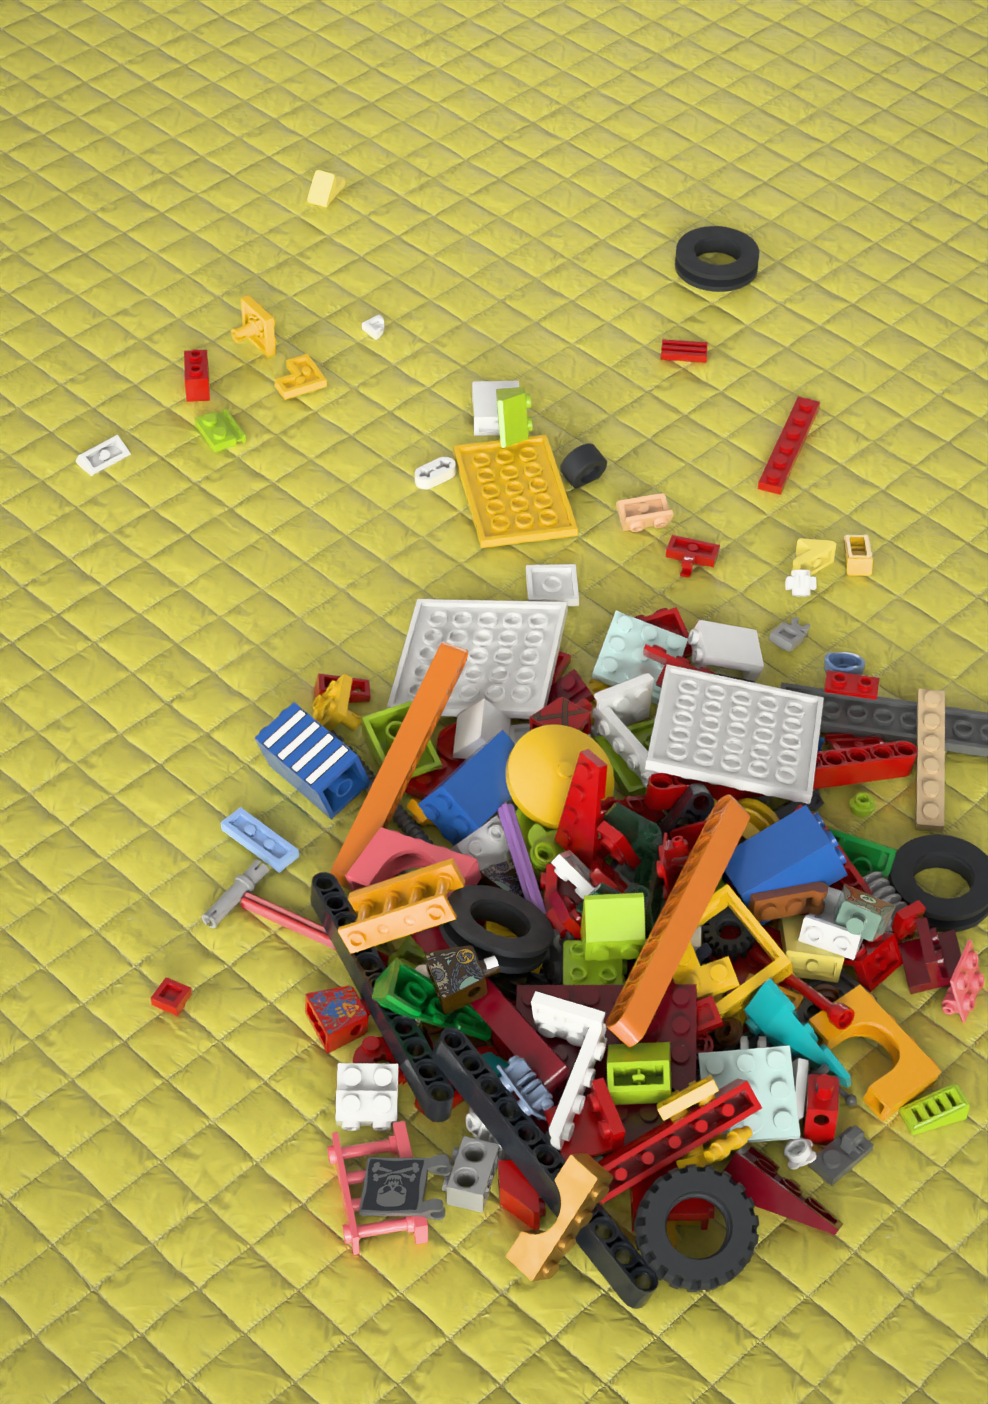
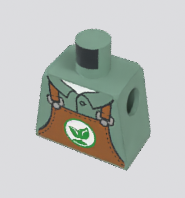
M844 884L834 908L833 924L847 928L848 932L853 935L861 933V938L873 942L885 933L896 906Z

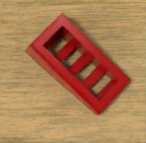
M318 673L314 686L315 698L318 695L322 696L327 691L329 684L332 681H337L341 676ZM353 678L348 703L370 702L369 680Z

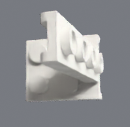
M649 673L595 693L594 697L597 700V706L593 708L592 712L595 723L590 731L595 737L601 735L606 738L612 745L615 753L625 760L628 768L637 774L646 788L649 776L657 772L645 769L648 751L626 726L649 717L654 678Z
M535 991L531 1001L535 1030L545 1037H558L567 1040L574 1046L582 1047L549 1127L551 1145L556 1150L561 1151L564 1141H570L574 1131V1123L572 1121L575 1113L580 1114L585 1102L583 1093L585 1088L591 1087V1082L595 1078L596 1070L593 1068L596 1060L601 1061L605 1053L607 1038H605L607 1029L606 1024L603 1023L605 1012Z

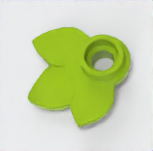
M538 823L528 832V842L531 846L529 857L533 866L546 870V864H552L551 862L566 850L554 841L557 829L546 833L544 828Z

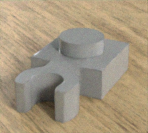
M795 617L790 625L783 622L770 634L769 641L778 645L779 648L791 652L803 642L804 637L808 634L810 624L807 623L805 626L798 625L799 618Z

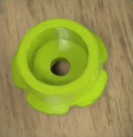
M865 792L856 793L849 800L851 812L858 817H868L876 808L874 797Z

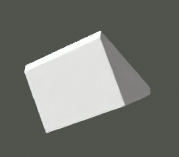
M485 698L457 716L453 758L467 759L502 730L509 736L511 718H508Z

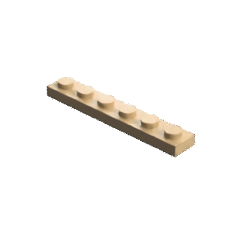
M918 689L915 830L943 832L945 691Z

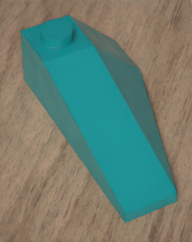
M769 978L744 1009L747 1019L745 1024L755 1036L760 1034L766 1037V1041L776 1047L790 1046L791 1056L796 1059L808 1060L809 1066L813 1069L820 1068V1066L826 1063L830 1067L826 1074L838 1077L839 1084L848 1088L852 1085L850 1074L825 1044L819 1047L816 1043L819 1039L814 1033L813 1028L809 1023L799 1022V1016L795 1012L796 1007Z

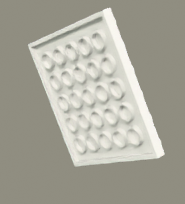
M417 599L387 709L411 700L413 702L440 644L446 642L468 650V657L441 716L457 717L460 713L485 698L508 718L529 719L534 713L547 706L568 612L567 602Z
M666 665L645 769L653 770L657 773L681 776L685 779H695L714 785L732 787L742 791L746 790L766 796L788 799L793 802L810 804L824 698Z

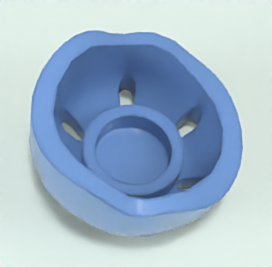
M829 652L824 658V670L826 674L827 670L863 675L866 661L861 656L849 652Z

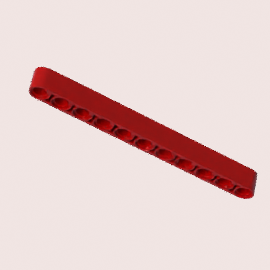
M897 741L817 752L813 789L907 777L912 773L918 749L910 742ZM655 773L649 776L644 803L653 810L672 809L685 790L694 783L704 784L717 801L726 795H731L735 800L766 795L746 790L742 791L723 785H714L695 779H685L681 776L667 773ZM697 796L694 803H701L706 796Z

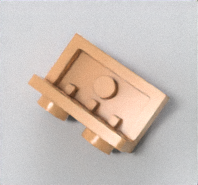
M665 493L619 500L616 504L623 531L631 530V532H638L645 529V527L651 526L662 528L671 522L674 515L673 510L668 508Z

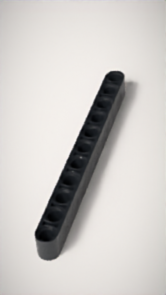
M327 872L315 874L311 883V905L353 983L365 1001L372 1018L426 1117L434 1122L448 1120L451 1116L454 1090L451 1083L434 1062L432 1049L416 1020L396 1014L372 999L376 979L385 971L386 966L374 946L350 954L338 932V928L356 922L358 916L333 874Z
M456 1028L444 1029L432 1051L434 1062L558 1218L561 1209V1197L554 1180L566 1161L556 1148L551 1145V1142L532 1118L520 1108L516 1098L502 1084L499 1077L465 1034ZM598 1202L591 1212L593 1214L591 1220L576 1235V1242L621 1300L631 1308H642L656 1290L658 1278Z

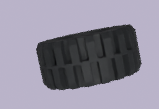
M696 1164L686 1165L685 1168L678 1169L676 1167L669 1170L667 1174L662 1177L660 1176L653 1182L636 1211L634 1231L636 1232L635 1244L637 1250H640L642 1258L654 1271L660 1281L663 1279L669 1283L670 1287L677 1290L682 1288L687 1289V1292L710 1291L727 1284L750 1262L754 1255V1248L758 1244L759 1235L757 1234V1227L759 1226V1217L754 1213L755 1203L752 1197H747L744 1192L746 1188L741 1182L735 1183L731 1179V1174L726 1171L722 1173L715 1171L714 1166L705 1165L704 1167H697ZM690 1198L706 1200L713 1204L722 1214L726 1224V1235L722 1246L713 1255L701 1259L689 1258L679 1253L670 1243L666 1231L667 1218L672 1208L683 1200Z

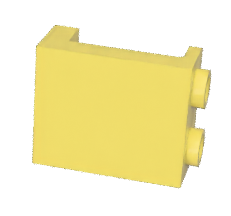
M805 915L779 918L777 930L781 934L783 953L792 962L794 972L792 974L796 977L838 983L844 956L798 941Z

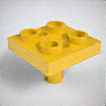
M249 295L242 297L243 325L231 330L234 341L239 343L248 338L267 357L275 355V344L277 341L274 334L275 319L273 315L263 309L260 303L256 302Z
M343 674L337 681H332L327 691L322 696L318 695L312 704V709H314L313 718L329 732L339 723L355 731L361 723L362 716L347 709L353 678L346 674Z

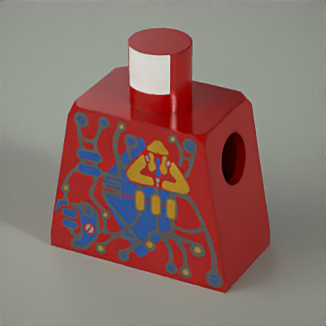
M343 986L305 994V1013L326 1053L333 1052L368 1032V1016L371 1014L365 1001L359 999L352 986Z

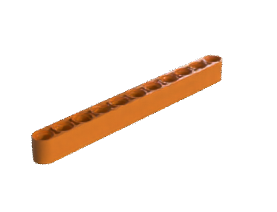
M446 642L440 644L333 864L330 873L337 878L342 888L350 890L346 874L380 827L388 828L467 661L468 650Z
M731 795L722 797L712 809L606 1021V1027L628 1047L637 1044L645 1035L750 819V813Z

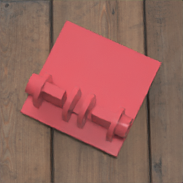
M969 939L950 980L951 985L941 1004L944 1013L948 1015L959 1013L962 1022H965L969 1012L973 1011L977 993L984 986V974L979 969L978 954L974 951L972 941Z

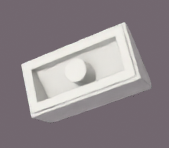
M116 435L80 454L76 463L93 476L130 456L131 453L120 437Z

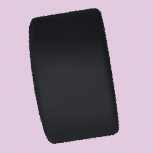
M587 443L575 448L565 457L560 466V471L576 489L598 479L607 467V460L594 444Z

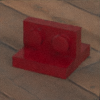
M927 917L915 920L919 939L899 943L910 994L951 985L950 980L961 957L955 930L937 934L936 927L930 928Z

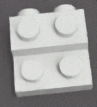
M338 1063L336 1126H342V1129L347 1131L360 1130V1126H373V1130L376 1131L391 1130L393 1123L398 1122V1064Z

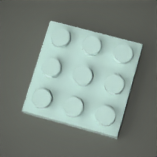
M615 611L591 678L604 684L615 686L649 673L654 678L651 702L658 704L661 688L656 686V681L664 665L644 656V647L646 644L651 647L658 645L667 651L666 654L675 658L676 656L682 657L688 639Z
M790 1046L698 1053L701 1080L712 1075L718 1089L737 1078L747 1080L762 1106V1109L723 1131V1134L729 1133L735 1128L749 1126L753 1134L747 1139V1143L800 1139Z

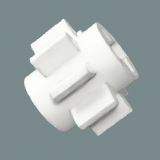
M792 570L791 577L786 578V590H792L793 597L811 596V590L817 589L816 577H810V570Z

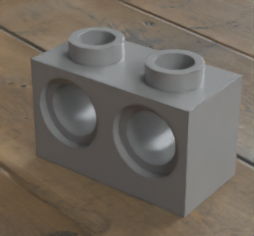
M463 1136L460 1148L455 1147L452 1153V1172L445 1176L442 1190L447 1191L448 1205L483 1213L498 1166L499 1144Z

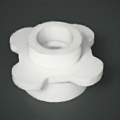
M800 1138L793 1139L787 1143L784 1155L789 1159L787 1165L790 1169L796 1170L808 1163H812L816 1159L817 1155L811 1149L813 1146L811 1140Z

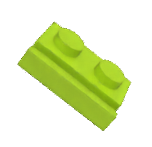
M226 408L222 409L223 412L220 413L215 411L195 418V426L214 452L236 446V442L242 441V443L246 442L245 433Z

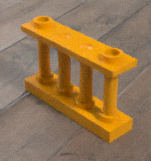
M451 858L350 892L348 900L358 917L356 922L339 927L338 932L350 954L455 920L457 916L446 896L448 892L463 888L465 879L456 862Z

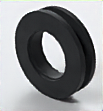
M723 226L700 227L687 232L679 239L676 246L675 269L679 277L693 287L712 292L733 291L748 285L756 277L759 248L750 236L739 230ZM716 252L727 254L736 261L730 264L715 265L700 260L698 256Z
M934 834L914 838L897 850L888 877L889 886H893L896 890L895 894H899L902 897L901 902L910 905L919 900L925 906L923 918L927 917L930 928L936 927L937 932L964 931L978 925L988 916V856L977 846L958 837ZM924 869H949L967 881L970 890L961 897L950 899L935 897L919 887L914 876Z
M485 885L464 886L450 894L448 901L457 917L455 920L440 924L439 928L443 939L451 948L473 946L478 960L495 955L501 973H527L537 969L543 963L547 949L553 939V928L545 914L534 904L507 890ZM475 920L497 923L509 929L517 937L509 938L496 935L484 929Z

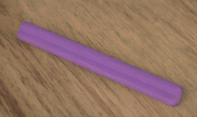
M504 803L498 808V815L524 899L534 904L545 914L547 913L514 806Z

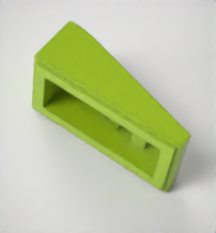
M956 1083L899 1108V1113L913 1136L967 1119L970 1106ZM942 1105L944 1111L941 1112L938 1106ZM927 1109L931 1111L933 1115L932 1117H930L927 1113ZM918 1112L922 1122H918L914 1113Z

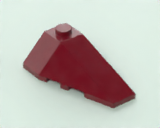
M750 1143L742 1146L723 1170L732 1175L731 1179L735 1183L741 1182L746 1188L745 1194L748 1198L752 1197L755 1207L836 1235L843 1225L840 1220L812 1197L805 1198L801 1195L803 1191L800 1185L794 1179L789 1180L788 1178L781 1177L777 1173L780 1167Z

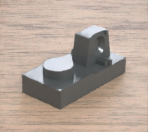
M855 1125L852 1128L850 1126L816 1154L817 1157L812 1163H809V1168L833 1186L873 1150V1144L864 1137V1131Z

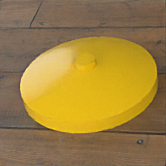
M545 725L535 728L523 735L509 754L505 770L507 788L514 803L528 818L546 828L558 829L581 751L589 749L607 764L605 798L601 800L612 797L614 773L606 753L590 736L575 728L564 725Z

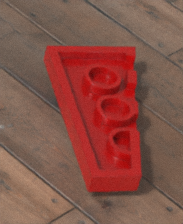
M586 749L579 754L554 841L566 851L570 850L590 869L592 861L597 857V850L601 849L602 845L600 842L602 837L598 836L597 827L604 819L601 799L605 798L607 764L592 751Z

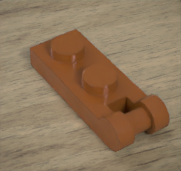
M812 882L753 893L750 895L748 910L758 922L804 913L820 915L824 912L825 901L823 899L827 897L828 886L823 882Z

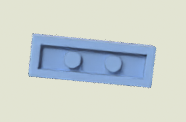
M241 807L221 822L222 831L279 873L299 858V850Z

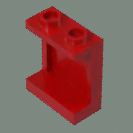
M676 1160L630 1187L632 1231H634L636 1211L646 1191L660 1176H664L669 1170L678 1168ZM699 1198L686 1199L672 1208L667 1221H701V1230H707L709 1219H714L715 1206Z

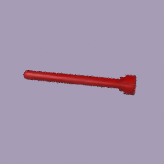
M752 948L749 951L750 958L764 968L773 962L769 956L757 948ZM794 974L789 975L783 980L787 985L825 1011L829 1022L839 1030L846 1029L853 1022L854 1010L846 1004L831 1002Z

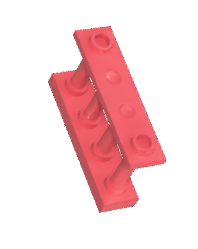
M405 1121L393 1123V1135L388 1136L387 1140L345 1147L340 1145L338 1132L332 1133V1146H327L330 1165L336 1164L347 1224L342 1225L345 1244L351 1243L353 1255L360 1254L359 1238L407 1230L408 1233L413 1232L415 1244L427 1243L428 1223L427 1219L422 1216H405L404 1218L356 1226L354 1211L360 1210L361 1197L351 1199L349 1185L364 1183L366 1170L346 1173L343 1160L390 1152L391 1155L396 1154L397 1158H413Z

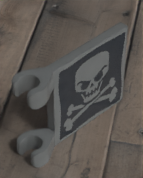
M445 1154L435 1155L430 1158L368 1157L359 1210L360 1216H422L432 1220H443L446 1210L443 1207L442 1200L436 1198L424 1201L428 1172L448 1176L452 1168L451 1163H449V1157Z

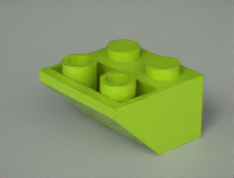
M670 1042L637 1043L632 1047H628L625 1044L608 1045L607 1085L615 1105L659 1103L672 1096Z

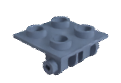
M515 1055L509 1059L508 1063L510 1066L507 1068L497 1065V1069L502 1074L499 1078L500 1081L510 1092L515 1091L520 1099L517 1103L528 1116L532 1114L537 1120L543 1119L546 1121L544 1111L554 1104L551 1100L553 1096L540 1079H535L537 1075L535 1072H532L533 1070L526 1060Z

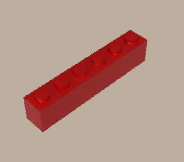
M737 1078L714 1093L716 1097L710 1102L701 1106L695 1103L687 1108L688 1112L684 1116L673 1121L671 1118L599 1160L598 1163L614 1177L608 1186V1194L599 1203L607 1202L762 1109L749 1082Z

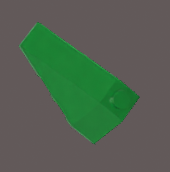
M827 826L862 877L873 872H881L882 877H889L897 849Z
M395 958L376 979L372 999L396 1014L445 1029L450 1027L456 1028L465 1035L488 1041L491 1038L492 1028L470 1004L444 1015L431 980L401 960Z

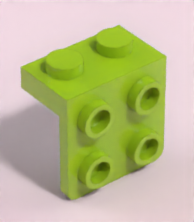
M566 940L563 943V985H625L626 981H622V975L627 974V959L584 961L582 940Z

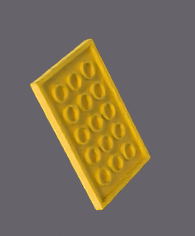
M547 435L529 436V439L503 448H501L500 440L453 446V454L481 548L578 536V527Z

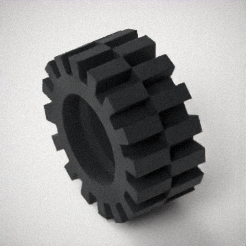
M729 906L703 925V942L710 946L715 958H718L721 954L722 958L732 956V961H736L738 954L741 958L746 957V951L749 952L755 944V938ZM724 926H734L740 930L741 934L736 939L726 940L719 936L718 931Z

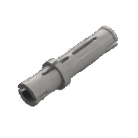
M255 860L242 875L239 874L235 877L234 884L201 916L205 925L212 922L209 928L215 929L225 916L241 901L246 892L252 893L254 891V886L269 872L265 863L258 867L261 861Z

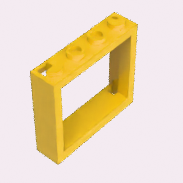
M728 884L713 893L697 928L729 906L773 962L716 1003L721 1019L733 1017L746 1008L769 978L777 985L794 973L792 962Z

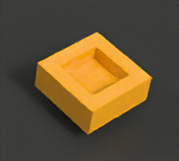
M412 798L406 807L414 814L413 819L423 826L427 824L436 826L424 815L423 810L417 805L422 800Z

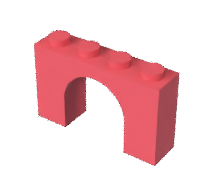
M381 827L346 874L350 891L353 892L391 879L404 870L424 868L453 858L465 879L464 886L477 885L482 877L477 859L468 854L463 855L451 851L444 846L439 847L422 839H415L398 831H390ZM453 891L447 893V899Z

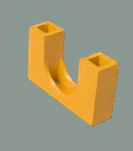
M858 985L833 1002L844 1003L854 1010L855 1016L849 1027L839 1030L829 1022L827 1013L823 1010L807 1022L819 1039L816 1042L819 1047L825 1044L831 1050L848 1038L861 1036L875 1040L887 1050L892 1060V1070L871 1084L862 1099L882 1122L898 1112L899 1108L909 1104L931 1088L941 1073L936 1062L917 1046L913 1037L907 1035L897 1024L894 1017L886 1013L877 1003L875 997L861 985Z

